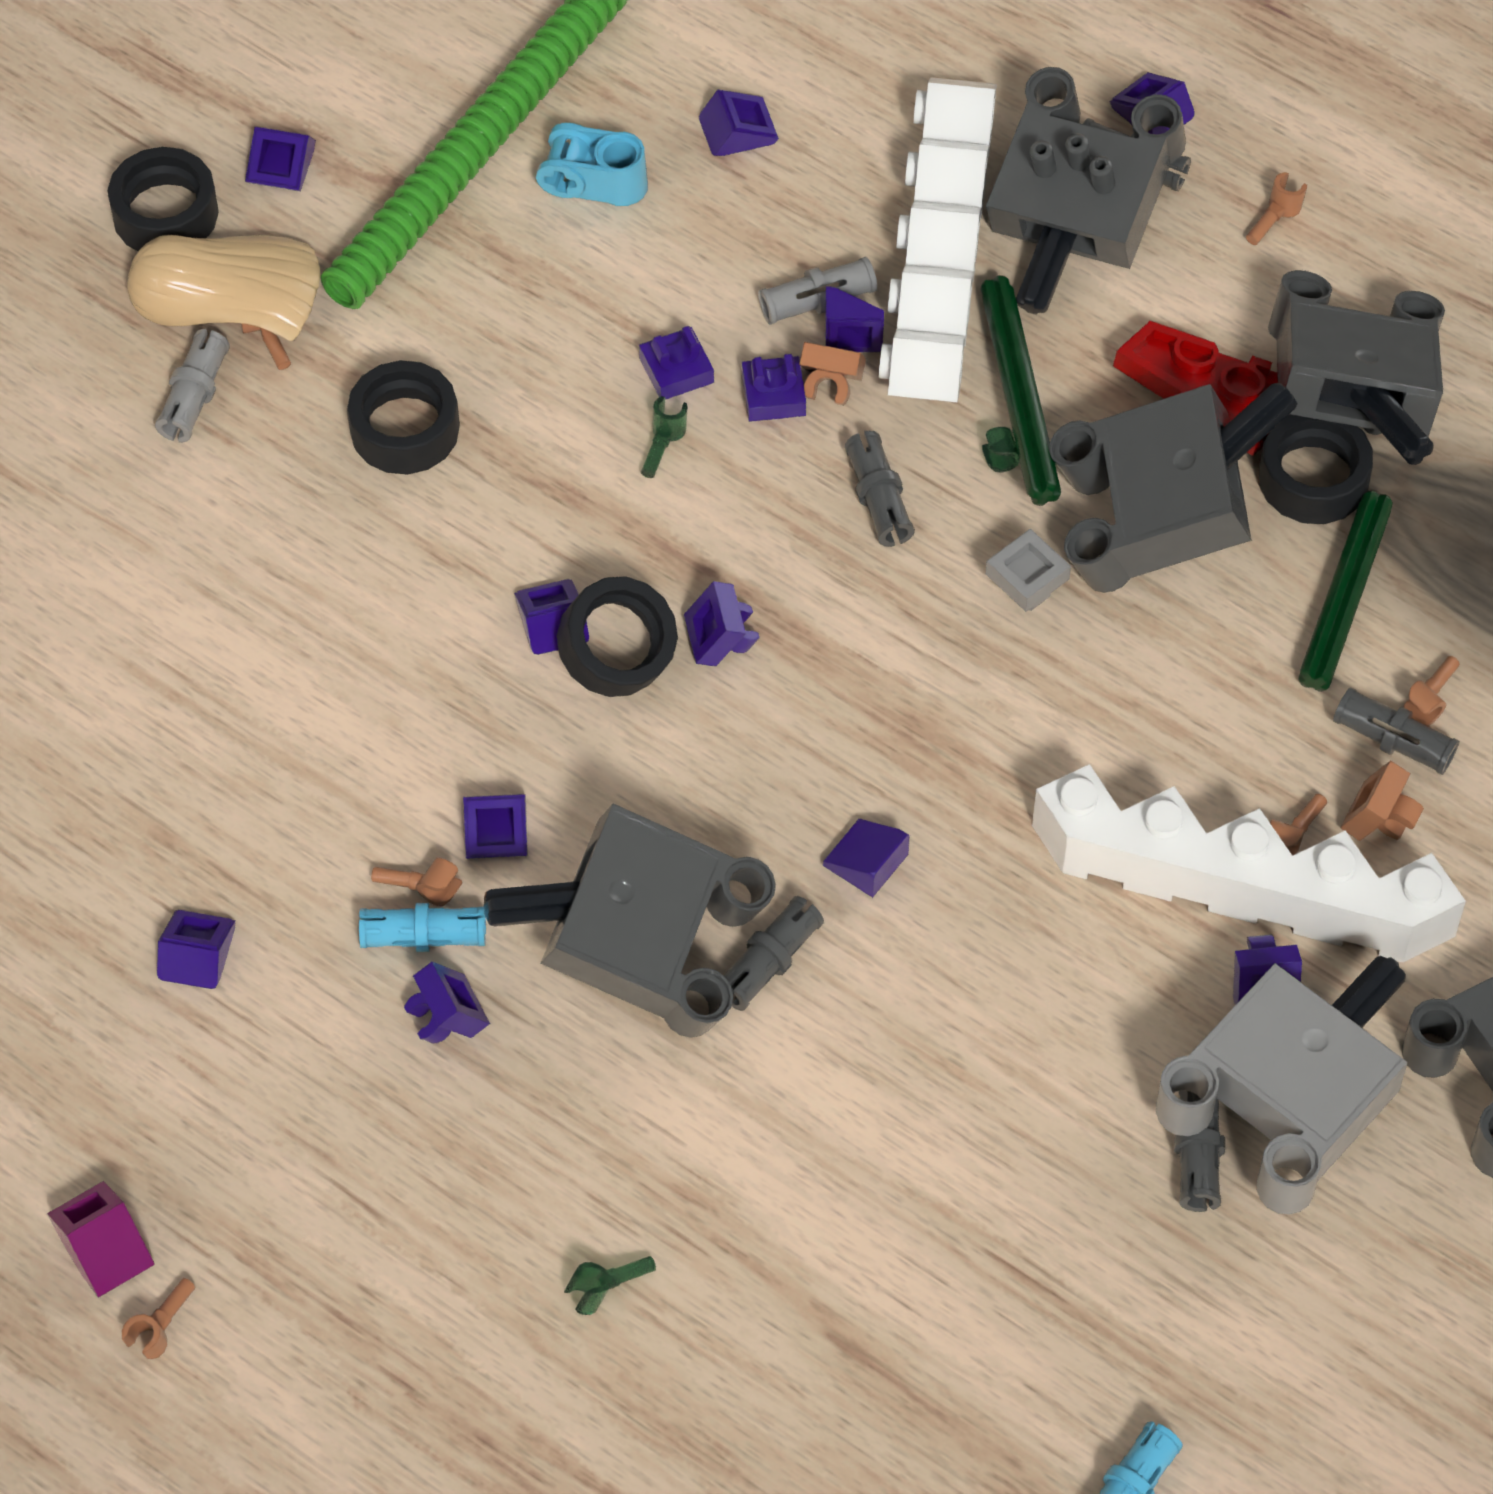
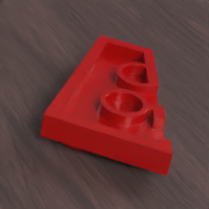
M1153 321L1145 324L1116 351L1113 367L1163 399L1210 384L1228 411L1230 421L1271 384L1278 383L1277 372L1271 370L1273 363L1271 361L1253 355L1249 363L1219 353L1215 342ZM1267 435L1247 453L1254 456L1263 447Z

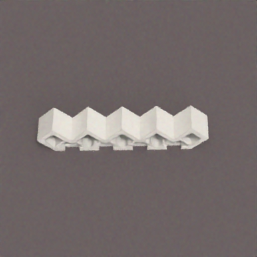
M931 77L928 81L927 91L917 90L914 124L924 125L923 138L919 145V153L908 152L905 178L906 186H915V196L910 215L900 214L897 234V249H907L906 264L902 272V279L891 278L888 300V313L898 314L897 330L893 338V345L882 344L879 378L889 379L888 395L958 402L962 379L964 347L966 346L972 282H974L980 219L982 218L986 186L987 163L991 146L997 84Z
M1090 764L1036 789L1032 827L1064 874L1087 879L1088 874L1122 882L1124 883L1123 889L1167 901H1172L1173 896L1206 904L1208 905L1209 912L1254 924L1257 923L1258 918L1293 927V934L1342 946L1343 941L1380 950L1378 956L1392 957L1402 963L1456 937L1466 900L1432 853L1378 878L1346 830L1292 856L1260 808L1206 833L1175 786L1123 811L1119 809Z

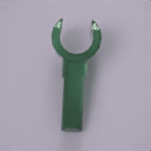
M661 396L654 402L652 420L654 437L641 470L643 476L654 478L669 443L683 438L686 434L687 403H683L682 410L678 414L666 415L664 414L665 397Z
M995 427L988 430L986 433L988 444L982 445L988 466L998 473L1014 469L1020 461L1012 430L1007 427Z
M651 1256L607 1270L599 1264L584 1262L575 1270L564 1289V1293H571L574 1290L585 1292L575 1310L582 1315H591L598 1310L609 1289L655 1271L656 1264Z

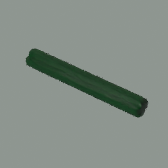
M1368 491L1362 495L1300 669L1298 679L1305 688H1313L1318 692H1322L1331 685L1391 514L1393 502L1386 494L1379 495L1375 491Z

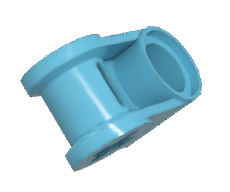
M574 123L557 124L551 129L548 139L551 149L547 161H543L539 165L536 174L538 185L544 191L561 198H580L605 202L615 206H629L636 204L644 198L648 191L645 149L642 141L637 136L628 132H612L587 128Z

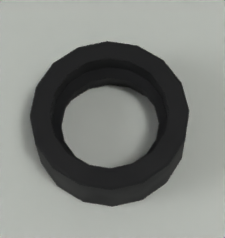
M162 146L142 150L130 156L113 172L107 190L115 231L127 246L137 251L149 241L164 235L207 238L214 230L219 214L211 170L199 157L184 149ZM167 184L182 186L194 192L197 198L187 210L176 216L162 219L143 217L132 211L130 204L140 193L151 187Z
M403 360L381 364L362 375L350 391L347 414L354 448L367 464L386 473L405 475L426 471L445 460L457 444L460 428L457 398L453 385L435 368L422 362ZM400 398L420 399L433 405L438 413V418L431 427L420 434L407 437L387 436L373 429L369 421L375 409L388 401Z
M1290 414L1268 433L1263 443L1259 465V486L1267 502L1285 517L1300 523L1323 525L1342 520L1358 508L1362 495L1368 491L1373 469V448L1365 432L1358 426ZM1303 447L1323 448L1336 453L1350 468V475L1342 483L1333 486H1308L1295 481L1284 471L1282 458L1290 451Z
M627 576L607 577L587 586L563 613L557 633L559 655L570 676L587 690L607 697L629 696L649 686L673 659L678 640L675 616L665 598L647 583ZM614 603L630 609L641 618L649 632L651 643L649 653L640 665L630 670H618L606 666L592 654L585 641L584 627L586 619L594 609L604 604Z

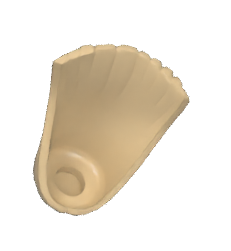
M164 235L149 241L138 251L131 263L127 289L135 310L145 319L156 324L191 326L206 323H241L263 328L289 341H294L299 336L312 311L321 274L315 250L305 242L288 237L246 235L209 239Z

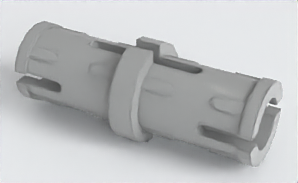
M863 257L858 261L822 272L819 268L815 267L806 270L803 278L773 288L759 290V303L766 322L771 325L779 320L816 310L818 314L825 313L826 291L802 299H797L796 295L835 282L839 283V287H836L837 289L854 297L867 292L877 291V279L870 260L867 257Z
M198 330L193 337V343L182 367L176 368L169 380L171 385L170 395L161 415L155 423L158 433L168 440L174 441L175 435L180 428L178 441L181 443L187 442L192 436L193 427L204 403H209L216 392L214 379L224 356L230 349L228 340L216 331L212 330L207 343H204L208 334L207 330Z

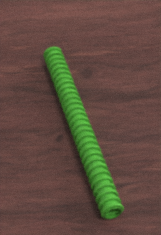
M565 0L564 4L559 5L554 15L547 19L545 26H541L537 30L535 37L528 40L525 48L520 49L515 59L511 60L505 67V70L498 74L495 82L490 83L485 93L481 94L475 101V104L467 109L465 116H461L457 120L455 127L450 128L445 138L436 144L435 150L430 151L425 157V161L418 164L414 173L406 178L404 185L399 186L394 192V196L389 197L384 203L383 208L378 209L373 216V220L365 224L363 232H358L353 238L352 243L343 249L342 255L337 256L333 260L331 267L323 271L320 276L321 283L326 293L336 303L350 309H359L364 304L365 297H370L373 294L376 285H380L385 280L386 274L394 270L398 261H402L407 254V250L412 249L417 243V238L423 237L428 230V226H432L438 219V215L445 212L448 203H452L457 198L458 192L466 188L469 180H472L479 172V169L487 164L489 157L495 155L499 146L507 141L509 134H513L516 131L519 123L523 122L529 115V112L537 107L539 100L545 98L549 89H552L559 81V78L566 74L568 67L573 66L578 56L582 55L588 48V45L595 41L598 34L602 33L607 23L615 18L617 12L623 9L628 0Z

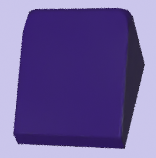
M1149 72L1109 101L1112 109L1131 125L1132 111L1136 104L1145 97L1155 94L1166 95L1177 102L1182 112L1184 125L1195 116L1184 81ZM1159 126L1151 129L1148 133L1159 135L1165 133L1170 128Z
M717 89L699 115V121L713 156H726L773 145L779 139L764 98L760 96Z
M254 127L245 182L301 192L314 153L316 140L309 135Z
M826 286L825 346L853 352H881L884 332V310L840 289Z
M572 579L527 588L514 593L532 652L539 655L559 650L557 633L561 617L579 595ZM587 620L584 627V636L586 642L589 641Z
M526 794L463 797L466 859L528 856Z
M858 819L824 859L823 866L873 898L909 855L910 835L897 828Z
M175 910L158 940V978L162 981L208 989L216 988L222 976L235 931L236 920Z

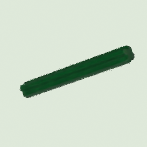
M997 275L993 280H985L980 288L1026 491L1034 505L1044 506L1047 502H1054L1059 499L1061 487L1055 462L1049 452L1050 441L1014 288L1010 285L1007 277Z

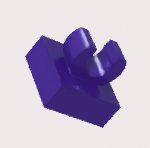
M686 326L680 331L663 337L659 335L651 341L639 344V359L661 401L714 383V369L692 327Z
M785 354L784 358L764 360L761 357H755L752 361L742 362V380L749 422L806 416V398L799 356L793 357L792 354Z
M713 581L684 613L696 664L717 666L730 651L745 653L760 638L758 632L745 630L744 622L751 616L753 610L750 605L738 602L733 584Z
M1270 934L1247 937L1248 949L1235 951L1233 983L1235 1005L1275 963L1301 982L1302 959L1297 945L1276 947L1274 937Z
M431 961L413 975L421 992L414 994L408 999L404 1005L406 1012L417 1017L424 1016L429 1010L432 1012L430 1023L417 1033L420 1039L433 1044L445 1040L451 1031L472 1038L490 1025L465 974Z

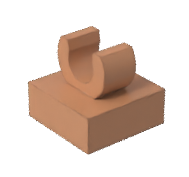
M804 342L799 365L807 371H812L804 384L805 396L808 399L815 400L818 385L824 380H833L837 384L835 403L844 406L850 397V386L846 378L862 381L866 358L858 352Z
M1391 760L1363 782L1340 828L1344 831L1346 830L1348 834L1359 841L1377 828L1386 836L1396 840L1401 838L1406 827L1412 830L1424 808L1413 798L1401 794L1411 773Z

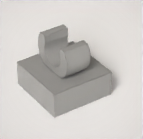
M1029 529L987 560L985 574L1026 612L1028 610L1032 611L1048 599L1054 590L1070 579L1071 566L1032 529Z

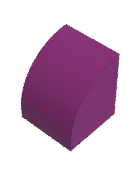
M104 1181L47 1213L67 1252L98 1298L155 1265L124 1202Z

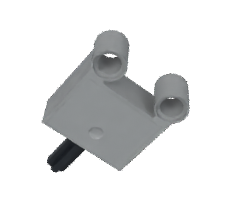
M1377 956L1340 997L1330 1005L1275 963L1188 1056L1175 1058L1166 1065L1161 1075L1156 1103V1115L1159 1122L1167 1131L1175 1135L1191 1136L1198 1134L1207 1128L1211 1122L1217 1098L1272 1140L1264 1150L1258 1174L1256 1190L1260 1200L1267 1208L1276 1213L1289 1215L1301 1212L1309 1206L1313 1199L1318 1180L1400 1091L1408 1062L1365 1031L1363 1027L1405 982V972L1392 957ZM1182 1090L1191 1091L1197 1094L1200 1100L1194 1102L1183 1101L1173 1093ZM1291 1168L1299 1172L1303 1178L1295 1181L1286 1180L1280 1177L1275 1170Z

